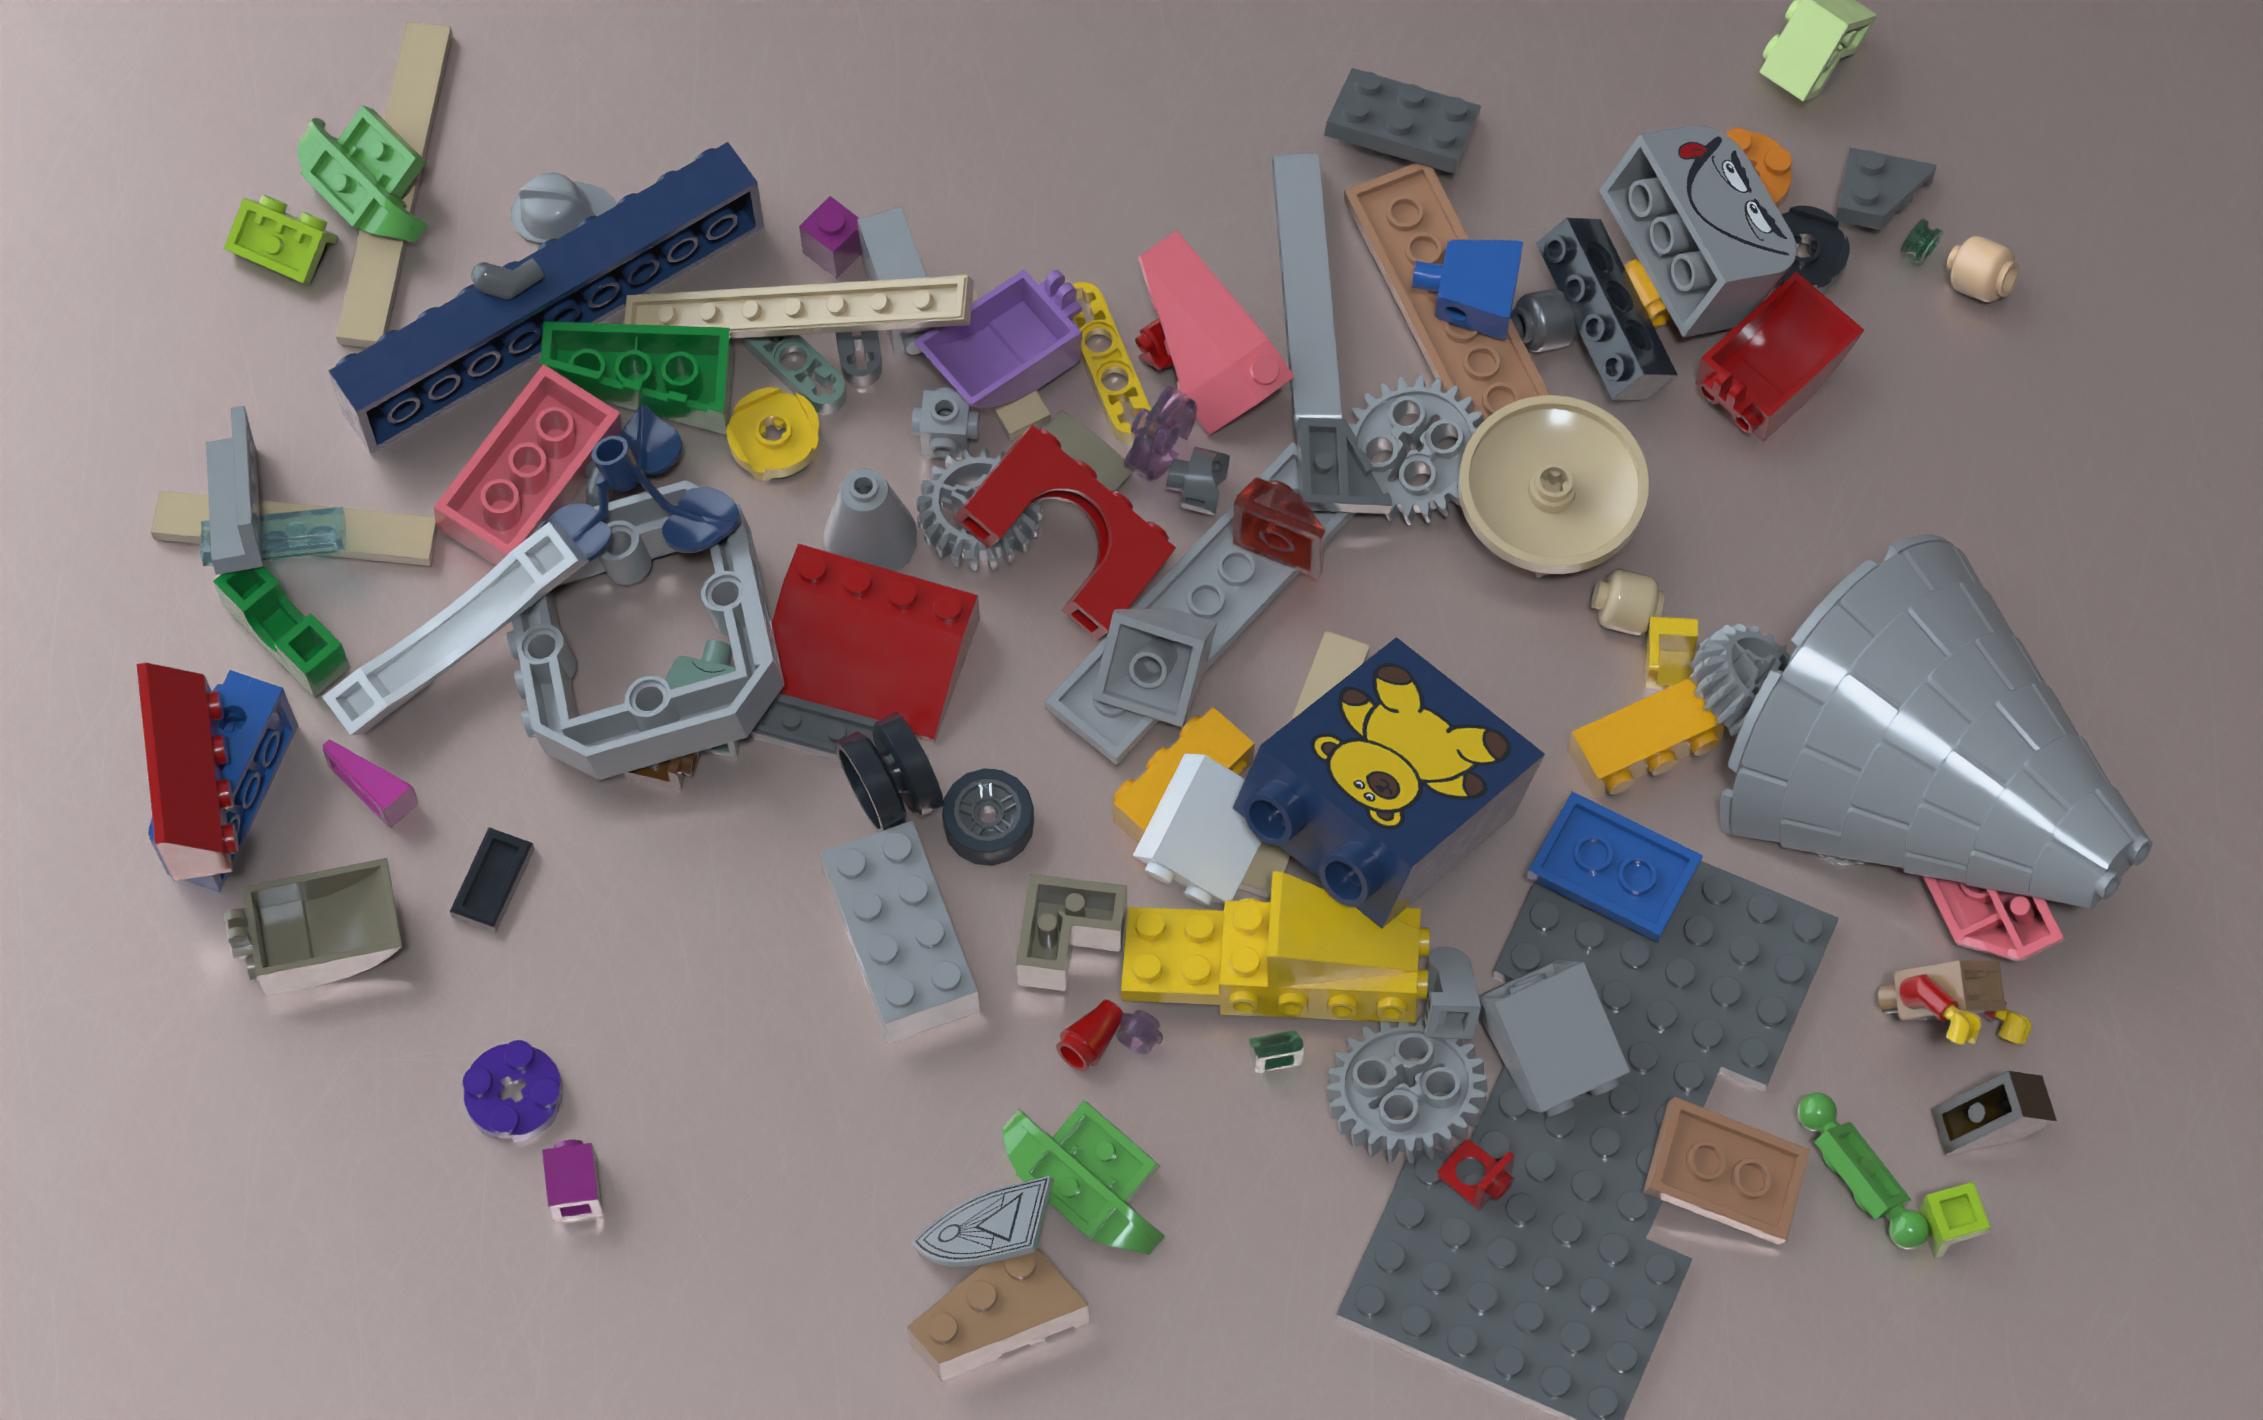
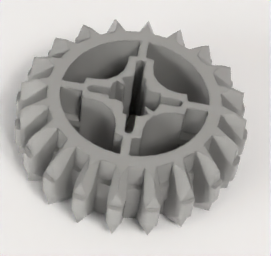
M986 447L980 452V457H972V453L965 448L962 453L963 460L957 461L948 454L945 459L946 469L933 465L931 470L932 480H923L921 484V494L923 496H919L916 501L917 511L920 512L917 517L918 527L925 531L924 540L928 546L936 545V554L940 559L952 554V564L956 568L965 559L970 560V568L974 572L980 566L979 562L988 561V566L993 571L997 567V558L1003 557L1012 564L1015 560L1014 549L1027 553L1029 549L1028 538H1037L1039 534V525L1037 523L1043 519V508L1040 506L1042 500L1030 503L1005 534L989 549L965 528L962 527V530L959 531L951 526L942 514L943 508L953 511V516L959 511L1005 455L1004 450L995 459L990 458L989 450Z
M1741 622L1734 627L1727 624L1722 629H1718L1712 636L1709 635L1699 645L1700 648L1695 652L1694 659L1690 663L1693 669L1690 680L1698 686L1694 694L1705 701L1706 705L1703 710L1714 714L1717 718L1716 725L1723 723L1729 728L1731 737L1739 734L1745 717L1771 670L1784 672L1791 658L1786 651L1787 645L1781 647L1777 644L1772 633L1764 636L1756 625L1748 629Z

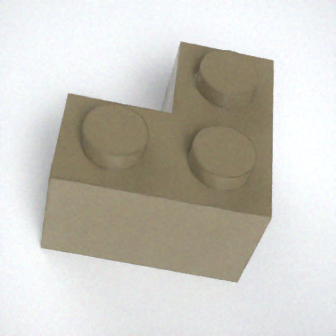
M1030 874L1016 961L1017 984L1019 986L1066 991L1073 946L1121 952L1127 913V885Z

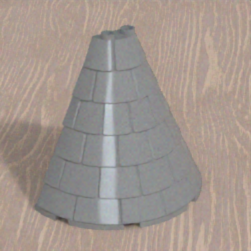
M1933 534L1916 535L1891 544L1884 562L1880 565L1869 559L1845 577L1810 614L1791 639L1797 647L1791 655L1788 666L1784 672L1780 670H1771L1745 717L1728 762V767L1737 774L1734 789L1728 788L1721 794V831L1729 837L1740 836L1779 842L1783 848L1901 867L1904 873L1963 882L1967 886L2032 896L2093 909L2102 898L2106 900L2116 892L2124 873L2133 864L2135 866L2141 864L2148 856L2153 844L2119 791L2109 782L2086 740L2077 733L2053 690L2045 683L2023 643L2014 635L1994 599L1983 587L1967 556L1950 541Z

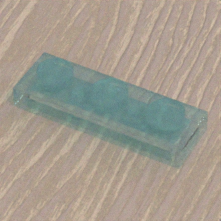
M343 506L260 515L263 561L345 552L346 519ZM210 520L201 521L200 556L203 567L213 566L211 559Z

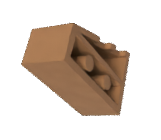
M1037 1248V1251L1034 1253L983 1264L907 1326L909 1343L939 1379L943 1381L1001 1358L1002 1354L1027 1344L1032 1346L1045 1341V1337L1073 1326L1078 1328L1088 1324L1089 1305Z

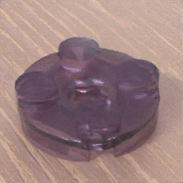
M1167 386L1160 394L1158 401L1151 411L1143 408L1135 417L1131 426V433L1136 435V438L1126 455L1124 467L1149 480L1160 478L1170 468L1172 459L1177 458L1179 453L1172 450L1178 438L1181 437L1187 440L1192 431L1197 414L1196 402L1178 389Z

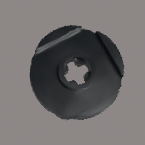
M1799 205L1790 207L1789 212L1782 213L1781 215L1793 234L1796 248L1801 243H1806L1809 245V252L1814 255L1806 258L1796 256L1792 265L1775 287L1778 288L1792 274L1797 272L1824 295L1829 290V287L1841 278L1846 269L1850 253L1848 237L1846 236L1845 239L1843 232L1838 228L1839 222L1835 221V217L1830 213L1812 206Z

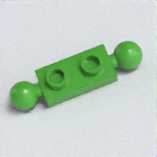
M1818 1092L1806 1095L1798 1105V1119L1806 1129L1822 1134L1814 1142L1822 1151L1827 1166L1843 1178L1853 1191L1854 1199L1862 1210L1871 1214L1874 1220L1887 1217L1890 1221L1889 1235L1895 1245L1905 1250H1913L1922 1246L1928 1238L1929 1225L1922 1214L1904 1208L1911 1201L1908 1194L1851 1122L1839 1125L1836 1121L1837 1107L1828 1095Z

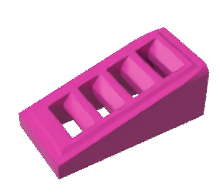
M330 739L322 745L328 767L387 827L390 826L392 828L418 805L415 790L409 783Z

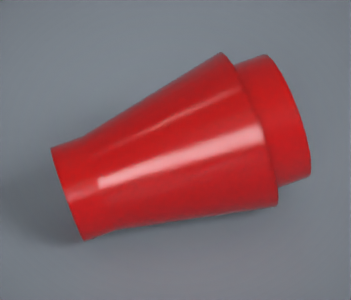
M1107 999L1103 1000L1095 1009L1060 1033V1041L1056 1045L1060 1057L1069 1066L1078 1071H1086L1090 1066H1097L1118 1027L1125 1020L1123 1011L1114 1002Z

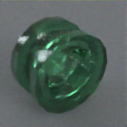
M1921 219L1905 239L1900 252L1904 256L1914 255V262L1920 266L1936 249L1943 236V231L1939 228L1935 230L1930 229L1929 221Z

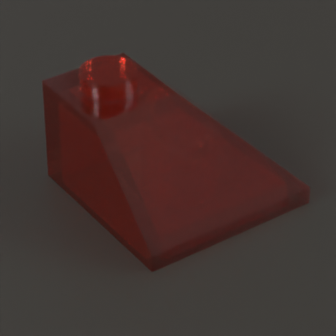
M1255 477L1237 495L1234 501L1232 544L1315 578H1320L1323 572L1326 530L1300 494L1295 493L1290 486L1281 481L1270 480L1268 482Z

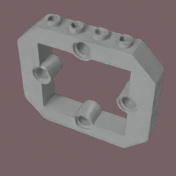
M685 480L657 489L670 504L678 506L681 496L686 491L700 486ZM648 492L609 502L608 516L602 521L610 527L613 534L608 547L596 559L582 566L559 585L604 572L607 573L613 582L620 585H631L641 581L651 568L652 558L677 552V550L668 546L662 534L663 524L671 514L665 512ZM739 504L736 505L741 515L740 523L736 525L733 532L710 547L715 574L705 581L701 589V599L716 630L729 636L736 671L675 689H671L668 682L661 677L653 675L644 676L635 680L628 687L625 694V703L577 717L570 682L576 671V660L560 630L553 590L512 620L514 631L507 632V640L513 658L515 660L519 659L521 670L514 671V678L521 698H526L528 709L521 711L522 720L528 737H536L545 754L601 780L748 737L785 684L751 529ZM599 505L594 507L596 512L599 509ZM545 521L539 524L533 534L541 528Z

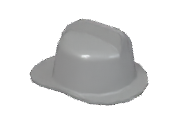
M554 172L542 173L532 178L525 186H521L520 192L511 207V221L517 233L526 240L544 243L553 238L559 239L576 229L584 219L590 216H599L617 204L615 199L600 187L572 181L567 176Z

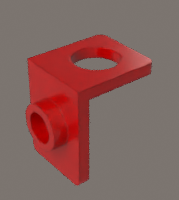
M1467 1139L1441 1166L1437 1176L1480 1211L1491 1198L1494 1201H1498L1514 1182L1515 1178L1512 1176L1515 1155L1508 1151L1497 1162L1473 1141ZM1466 1159L1479 1161L1485 1169L1484 1179L1475 1185L1464 1184L1456 1175L1458 1164Z

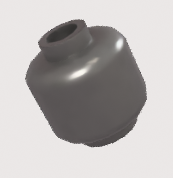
M1556 288L1523 295L1511 311L1510 318L1525 347L1531 352H1544L1567 347L1576 338L1578 329L1574 323L1572 304L1565 298L1564 293Z

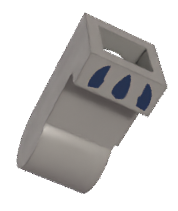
M1438 947L1429 954L1425 969L1428 970V1002L1422 1021L1424 1037L1473 1039L1481 1004L1471 961L1464 952L1456 948Z

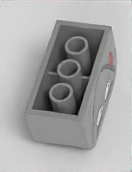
M1693 125L1640 133L1599 189L1683 337L1734 328L1763 302L1795 260L1796 243L1793 234L1747 155L1730 137L1713 128Z

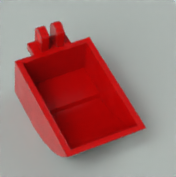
M1795 272L1701 357L1695 384L1706 400L1712 404H1719L1729 412L1735 424L1747 434L1753 433L1764 443L1821 388L1854 347L1864 329L1799 273Z

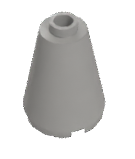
M867 468L854 470L843 479L826 520L823 531L825 550L899 572L910 562L916 548L917 530L915 521L909 510L879 472Z

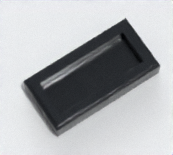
M488 827L449 911L451 917L496 933L535 850L533 843Z

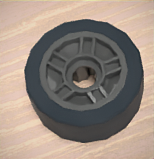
M983 768L963 775L952 784L944 797L942 820L948 844L960 857L974 864L994 866L1012 860L1024 851L1033 835L1034 807L1028 789L1017 777L1003 770ZM986 811H991L992 816L996 818L991 823L981 821Z

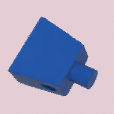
M1448 241L1443 265L1416 261L1412 288L1438 292L1435 313L1438 319L1506 340L1523 241Z

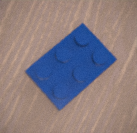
M1572 791L1532 862L1527 878L1659 942L1699 868L1703 855Z

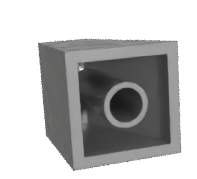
M1558 959L1479 995L1481 1004L1479 1017L1529 1110L1541 1113L1546 1111L1547 1116L1557 1115L1575 1106L1573 1098L1590 1091L1592 1096L1610 1091L1619 1085L1618 1077L1630 1072L1584 962Z

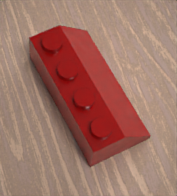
M147 662L136 664L155 845L174 881L232 872L231 854L238 853L239 846L235 825L227 824L226 809L233 808L234 801L229 779H222L221 764L229 763V756L224 734H217L216 720L224 719L219 690H211L204 674Z

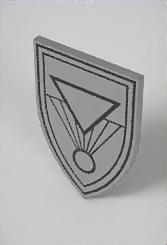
M1051 1176L998 1188L975 1196L940 1216L925 1228L911 1244L927 1260L947 1267L982 1266L983 1264L1034 1253L1037 1251L1054 1180Z

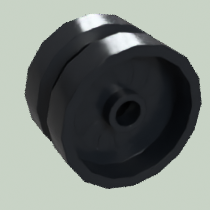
M898 712L874 723L872 734L875 746L866 735L859 731L835 743L836 753L848 783L862 810L877 832L906 823L907 815L904 803L910 811L919 817H923L944 805L943 794L928 757L912 729Z

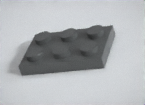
M1352 68L1326 121L1324 135L1455 173L1478 121L1481 105L1464 101L1458 97H1450L1426 90L1417 85L1385 78L1373 72Z

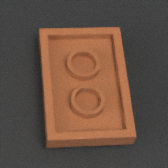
M1674 1097L1667 1102L1643 1193L1780 1245L1787 1241L1810 1149Z

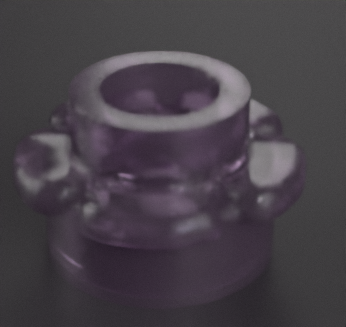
M1136 1010L1133 1014L1124 1013L1121 1015L1122 1023L1116 1033V1037L1125 1047L1136 1053L1147 1055L1150 1054L1156 1043H1162L1163 1035L1158 1030L1160 1023L1154 1016L1141 1010Z

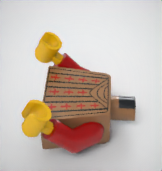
M1959 960L1898 970L1894 973V984L1880 986L1878 990V1002L1884 1014L1898 1013L1901 1020L1910 1021L1950 1020L1951 1023L1946 1037L1960 1045L1965 1044L1966 1041L1971 1044L1976 1043L1981 1028V1018L1976 1014H1983L1990 1021H1994L1997 1018L2003 1020L2004 1022L1998 1036L2015 1044H2025L2032 1028L2029 1018L2006 1008L2007 1002L2004 999L2000 962Z

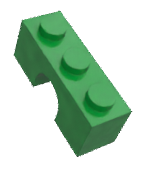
M264 566L223 573L213 581L222 605L314 698L351 668L342 644L311 613L305 617L286 596L280 582Z

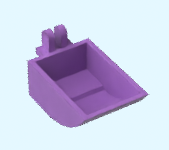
M1024 269L972 303L970 325L935 327L913 342L970 406L979 408L998 407L1016 401L1038 390L1080 362L1082 332L1071 318L1082 312V306L1076 301V288L1070 282L1065 283V276L1059 270L1052 271L1045 278V281L1038 285Z

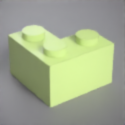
M1794 0L1786 12L1785 19L1789 22L1782 34H1776L1763 52L1762 57L1766 61L1759 72L1802 101L1819 96L1839 60L1856 53L1878 15L1856 0Z

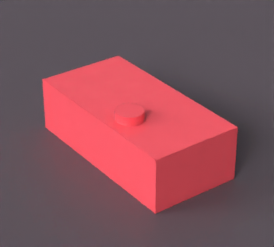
M543 364L433 507L437 529L496 566L514 548L529 538L541 522L546 521L561 507L571 503L587 481L585 468L593 460L592 450L594 446L606 437L619 436L621 433L620 412Z

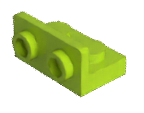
M263 194L260 201L243 198L223 249L301 283L310 285L326 242L335 244L338 235L325 230L328 222L305 212L301 213L300 218L285 213L288 206L286 203Z

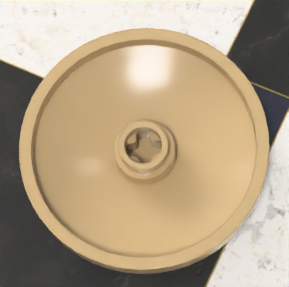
M1558 395L1534 396L1515 401L1497 410L1480 424L1467 443L1460 465L1458 481L1459 499L1470 528L1477 538L1494 554L1526 570L1548 574H1566L1595 567L1612 558L1628 544L1636 533L1645 512L1649 495V473L1643 452L1636 439L1612 414L1592 403L1577 398Z

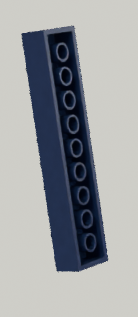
M729 142L716 149L710 148L703 151L692 163L678 171L673 170L663 174L655 184L639 193L626 195L615 207L599 216H590L584 219L576 229L559 239L553 238L544 242L536 252L524 259L504 265L503 268L514 270L532 258L544 274L542 280L510 300L501 299L482 293L474 284L469 285L461 290L456 298L440 307H432L425 310L414 322L400 330H392L383 334L375 344L358 354L352 353L343 357L335 367L328 370L343 415L371 455L540 357L544 321L599 323L625 308L627 295L649 294L764 228L757 180Z

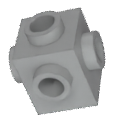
M944 387L936 391L924 390L922 407H914L912 414V435L920 436L922 457L946 459L949 454L955 459L963 460L962 453L965 448L969 450L970 439H978L980 413L979 411H972L971 406L954 388Z

